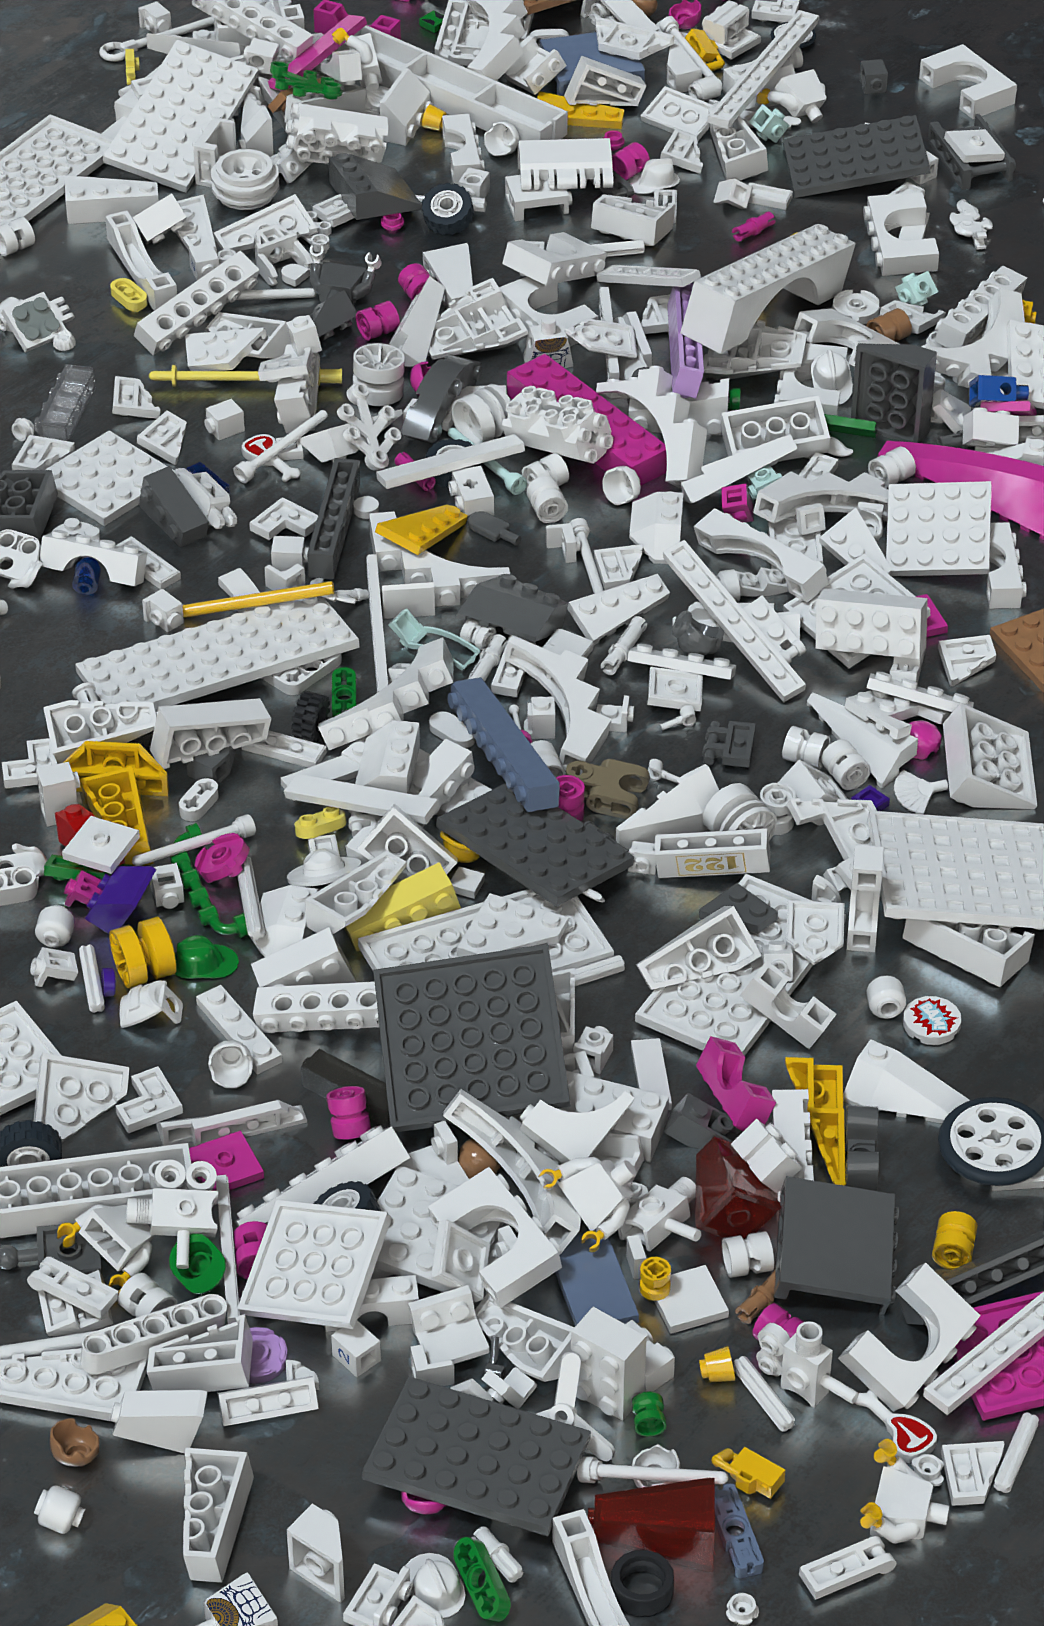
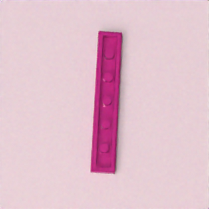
M355 15L346 16L289 63L288 71L303 77L305 70L314 69L346 42L344 40L338 45L333 40V32L338 28H343L348 36L355 35L366 26V18ZM271 78L268 81L269 87L272 89H277L275 88V78Z

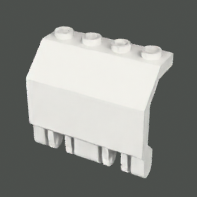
M610 138L519 140L518 169H520L521 190H531V175H533L534 190H539L540 181L548 180L549 189H554V175H556L557 189H577V174H579L580 189L585 188L586 179H594L595 188H600V174H602L603 188H613Z

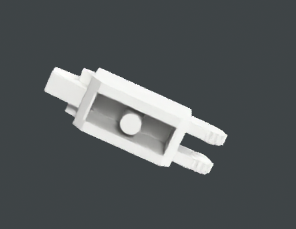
M185 468L175 470V474L209 521L208 525L211 524L214 528L220 529L225 524L228 527H234L237 524V517L233 510L229 508V494L207 472L192 474Z

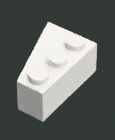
M575 968L553 972L564 1055L573 1053V1046L575 1044Z

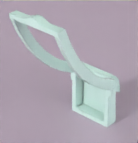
M407 608L402 610L388 624L400 638L399 642L406 648L418 649L419 646L423 645L418 642L427 633L442 635L467 647L474 654L464 665L453 658L454 666L461 671L467 665L472 664L476 656L481 652L474 645L451 632L435 627H423Z

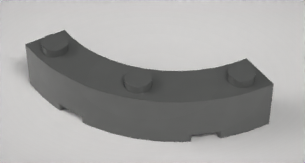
M446 355L444 360H437L428 370L416 391L420 395L415 407L410 406L401 434L410 439L430 444L436 443V440L440 438L442 433V422L456 396L460 395L462 389L470 385L475 386L476 382L480 380L482 363L453 355Z

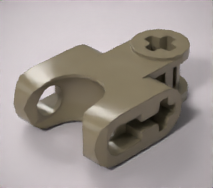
M614 759L604 760L600 766L584 761H573L566 767V775L575 776L584 783V800H586V805L589 809L596 813L622 819H628L639 808L638 798L630 792L641 793L645 791L650 781L649 771L645 767ZM636 776V777L640 778L641 780H637V779L630 778V777Z

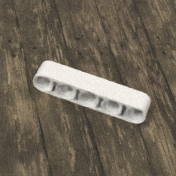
M208 1294L91 1332L82 1341L81 1367L89 1374H101L148 1358L149 1348L187 1334L189 1338L208 1332L207 1327L215 1324L217 1328L225 1326L227 1312L226 1300L219 1295Z

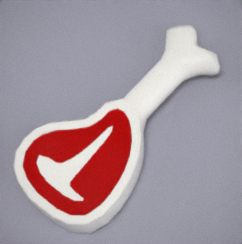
M260 434L247 439L241 446L243 457L248 461H252L276 443L275 438L267 434ZM278 454L262 465L274 466L283 474V482L299 478L301 475V471L298 468L289 467L279 458Z
M870 1389L867 1393H859L855 1404L869 1408L885 1423L887 1432L892 1436V1441L897 1446V1454L895 1456H899L905 1463H912L914 1458L924 1454H931L937 1444V1434L930 1425L911 1415L892 1413L878 1400V1397Z

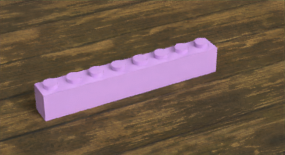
M693 283L684 287L673 286L667 304L671 375L673 376L672 392L680 394L682 398L697 397L704 374L702 344L680 334Z

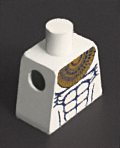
M543 316L541 325L529 328L523 355L525 363L546 354L564 368L573 367L568 336L564 332L563 323H556L554 316Z
M247 1572L205 1600L206 1621L197 1625L278 1626V1621Z

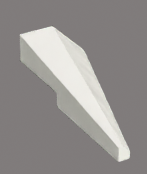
M812 693L809 696L807 706L813 707L816 710L821 722H826L831 727L832 734L837 740L843 739L851 743L858 754L870 765V773L876 778L877 785L880 788H884L897 778L899 768L917 755L918 738L908 735L896 740L889 736L890 730L887 728L884 731L877 729L874 720L869 718L868 721H865L845 709V706L816 693Z

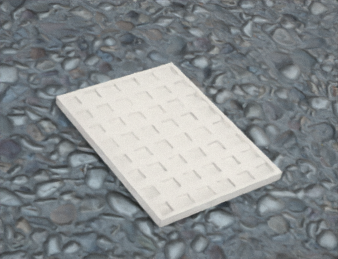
M869 811L867 820L872 846L884 847L880 893L885 917L893 919H918L922 921H946L954 924L973 923L982 926L1001 925L1010 928L1028 927L1037 930L1044 929L1043 823Z

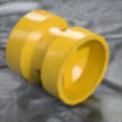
M650 1257L641 1263L639 1288L640 1293L646 1299L657 1301L669 1295L671 1265L667 1260L661 1257Z

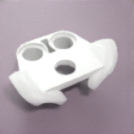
M6 529L0 532V564L5 560L13 563V565L7 570L0 569V576L11 579L8 587L12 589L17 587L28 588L33 583L43 564L39 561L41 544L34 536Z
M15 843L12 845V849L16 854L0 856V865L8 863L13 866L0 869V906L26 902L36 896L39 877L44 875V865L47 862L45 855L37 847H26Z

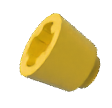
M429 104L423 115L422 128L441 131L442 116L447 115V113Z
M728 1346L704 1354V1359L699 1360L702 1379L709 1378V1382L735 1381Z

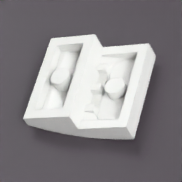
M99 1270L87 1274L104 1283V1278ZM44 1290L38 1291L48 1336H66L90 1332L113 1324L110 1309L99 1319Z

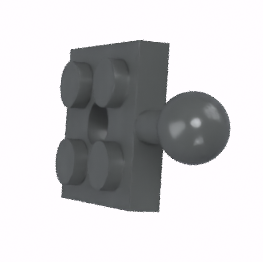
M60 1225L37 1227L38 1248L17 1250L11 1245L0 1247V1268L4 1270L13 1269L18 1262L38 1261V1268L40 1269V1263L46 1257H52L86 1275L97 1270L102 1274L101 1254L79 1231L76 1233L74 1245L68 1247L77 1251L73 1254L62 1253L63 1250L68 1249L63 1246V1240L68 1235L57 1239V1230Z

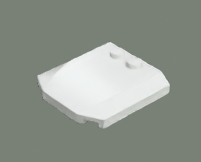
M449 0L435 45V55L458 65L468 66L484 45L488 35L489 21L474 15L466 0ZM534 13L526 14L521 19L526 33L519 39L520 43L529 35Z

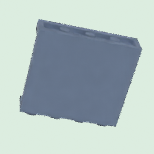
M596 32L540 40V48L549 53L553 49L557 50L567 65L554 77L557 83V95H565L581 56L639 76L645 83V69L641 61L599 51Z

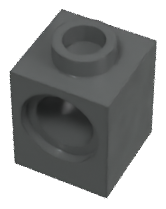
M882 59L861 61L859 80L865 94L887 92L888 72Z

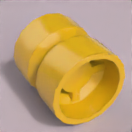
M951 1211L941 1215L932 1251V1257L939 1266L953 1270L972 1261L978 1228L977 1222L973 1217L958 1211Z

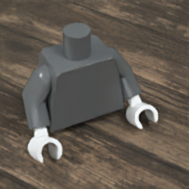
M312 245L310 247V255L313 263H311L310 284L314 292L319 294L321 303L345 290L351 303L354 305L357 300L371 292L376 276L374 271L380 268L382 262L379 255H377L374 262H371L372 254L369 252L365 256L368 269L331 262L320 264V261L325 256L323 246L321 245V252L319 254H314V247Z

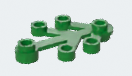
M271 62L270 73L272 78L276 79L275 88L287 90L289 85L293 86L292 94L298 97L306 96V92L324 94L325 98L331 100L342 96L341 84L334 82L333 78L322 77L321 83H318L316 78L317 72L305 70L302 77L289 72V65L285 62Z

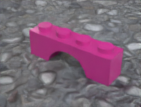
M322 0L313 9L314 32L325 35L348 16L343 4ZM380 15L372 25H367L401 40L400 20Z
M710 1036L696 1064L697 1069L703 1076V1080L709 1085L713 1095L719 1100L723 1106L722 1109L729 1115L733 1121L732 1124L737 1129L744 1131L756 1119L765 1125L776 1101L766 1087L742 1081L745 1056L735 1042Z

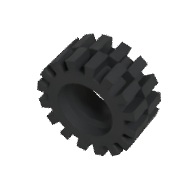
M304 691V694L300 695V699L297 701V708L295 707L293 711L295 715L292 716L293 724L291 729H293V737L314 743L320 740L322 735L318 724L329 719L327 717L328 713H330V708H328L330 706L329 697L310 691Z

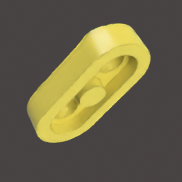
M119 278L111 282L112 297L126 309L138 312L147 306L146 292L132 280Z
M329 806L313 815H303L294 823L295 834L302 839H311L341 829L346 825L345 812L339 808Z

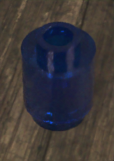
M83 558L75 567L72 586L79 594L91 595L98 589L101 568L95 559Z

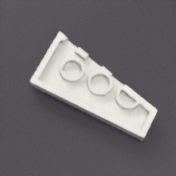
M296 194L214 232V239L222 250L231 249L239 252L240 250L244 251L255 248L256 231L274 224L286 228L289 232L296 233L297 238L318 233V228Z
M655 574L570 601L567 609L584 636L592 640L594 645H596L601 638L612 635L623 624L628 625L634 617L641 613L645 614L669 598L670 592L660 576Z

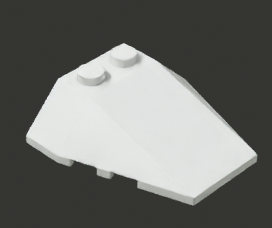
M490 278L470 287L465 291L466 296L458 302L453 300L449 303V308L442 314L438 313L428 353L432 359L445 358L446 355L458 356L500 349L525 339L529 333L519 317L514 319L505 305L500 288L494 279Z
M758 320L745 342L721 354L709 348L708 354L704 355L703 376L716 380L735 379L801 367L807 334L781 326L778 329L765 326V321Z

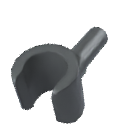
M491 1337V1354L489 1362L485 1367V1374L490 1369L504 1380L506 1367L497 1364L499 1337Z

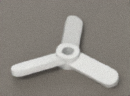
M567 1352L561 1358L554 1406L536 1415L590 1430L591 1436L587 1449L600 1460L609 1461L615 1455L614 1446L577 1415L575 1399L581 1359L577 1353ZM558 1411L566 1412L567 1420L561 1419Z

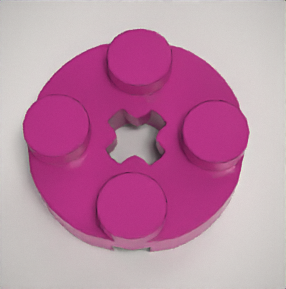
M227 833L212 840L214 845L208 850L204 847L196 857V869L205 882L211 883L226 876H237L243 870L242 864L246 860L250 848L238 834Z

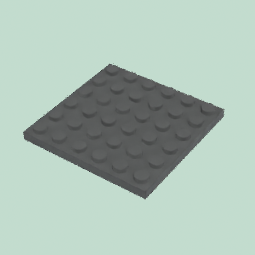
M548 944L373 970L390 1127L392 1126L395 1133L434 1127V1124L446 1121L447 1125L453 1124L443 1116V1113L460 1089L502 1116L522 1114L530 1104L535 1107L540 1100L557 1109L571 1107Z

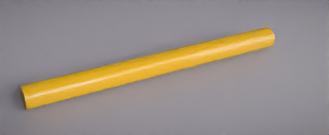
M333 581L185 604L182 605L183 618L335 594Z

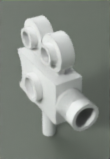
M162 1161L155 1170L154 1181L158 1188H153L152 1199L138 1198L137 1200V1198H127L126 1223L137 1222L144 1224L145 1222V1224H151L150 1235L177 1236L176 1267L179 1269L189 1268L190 1234H202L205 1237L212 1238L216 1236L217 1224L214 1223L211 1212L218 1198V1191H211L215 1186L217 1177L215 1168L208 1162L197 1161L192 1163L187 1171H185L183 1165L178 1161ZM167 1175H171L175 1178V1180L172 1182H168L164 1179V1177ZM203 1177L206 1181L198 1183L195 1178ZM184 1182L189 1190L181 1189Z
M681 1177L668 1189L656 1185L649 1192L646 1186L632 1182L630 1189L633 1192V1196L629 1200L630 1208L624 1225L618 1229L619 1239L625 1240L627 1236L639 1235L641 1243L646 1246L648 1251L654 1249L672 1232L695 1242L700 1239V1230L683 1223L690 1217L689 1203L698 1195V1188L691 1179Z
M768 1323L758 1333L759 1345L761 1347L756 1355L758 1366L765 1374L781 1375L780 1388L797 1393L808 1401L813 1408L829 1393V1390L849 1403H855L859 1393L830 1376L833 1350L821 1344L822 1328L817 1323H801L791 1338L781 1326L775 1323Z

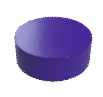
M102 968L101 986L103 997L115 995L116 979L113 968Z

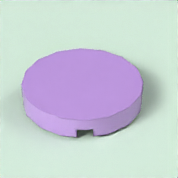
M252 1327L250 1331L253 1337L249 1383L258 1384L270 1381L281 1374L286 1367L288 1350L285 1340L281 1336L279 1338L275 1335L273 1330Z

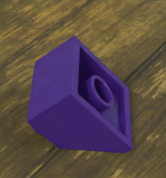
M117 866L111 875L105 873L97 888L101 889L100 893L94 892L86 905L90 910L85 919L108 934L111 930L120 928L136 908L157 869L152 866Z

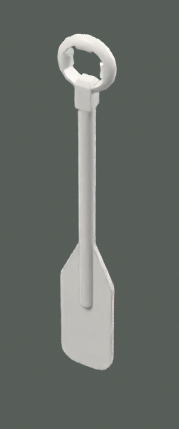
M254 0V1L257 2V3H260L262 0ZM278 0L279 7L291 5L292 0ZM211 16L157 34L180 36L214 25V17ZM147 37L138 40L132 39L123 43H106L100 48L99 54L101 58L107 61H121L125 59V49H134L135 52L139 48L147 46ZM113 49H120L122 51L117 54L107 53V51Z

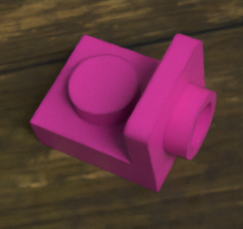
M81 870L75 880L69 879L64 889V894L67 895L64 905L70 907L74 900L87 905L94 892L100 893L101 889L97 888L101 879Z

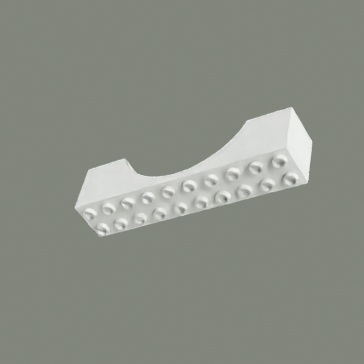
M815 224L695 280L680 334L721 354L747 340L760 314L782 288L816 305L835 297L838 293L842 292L856 243L848 240L846 235L836 234L828 230V227L825 225Z

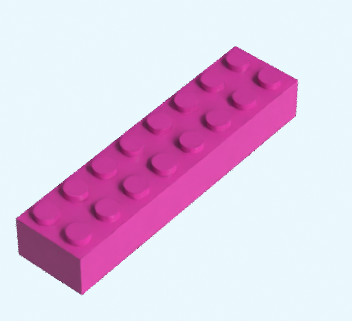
M543 354L507 371V395L511 399L522 393L525 387L535 386L536 388L554 391L558 402L565 395L591 400L595 412L607 416L612 431L613 444L595 462L603 470L608 471L618 466H627L635 470L640 478V485L666 473L667 454L665 444L548 355Z

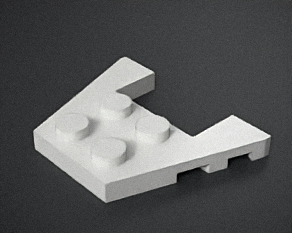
M875 690L859 692L857 695L846 698L845 709L865 721H868L869 718L874 720L877 729L884 731L887 728L890 730L889 736L896 740L910 735L912 725L902 720L918 715L938 724H943L952 713Z
M792 798L788 801L787 807L797 826L823 819L844 861L854 855L855 845L872 846L867 820L869 811H877L872 800L838 799L837 802H824L823 799L800 801V798ZM836 867L827 869L823 874L824 878L833 884L840 894L848 886L835 871Z

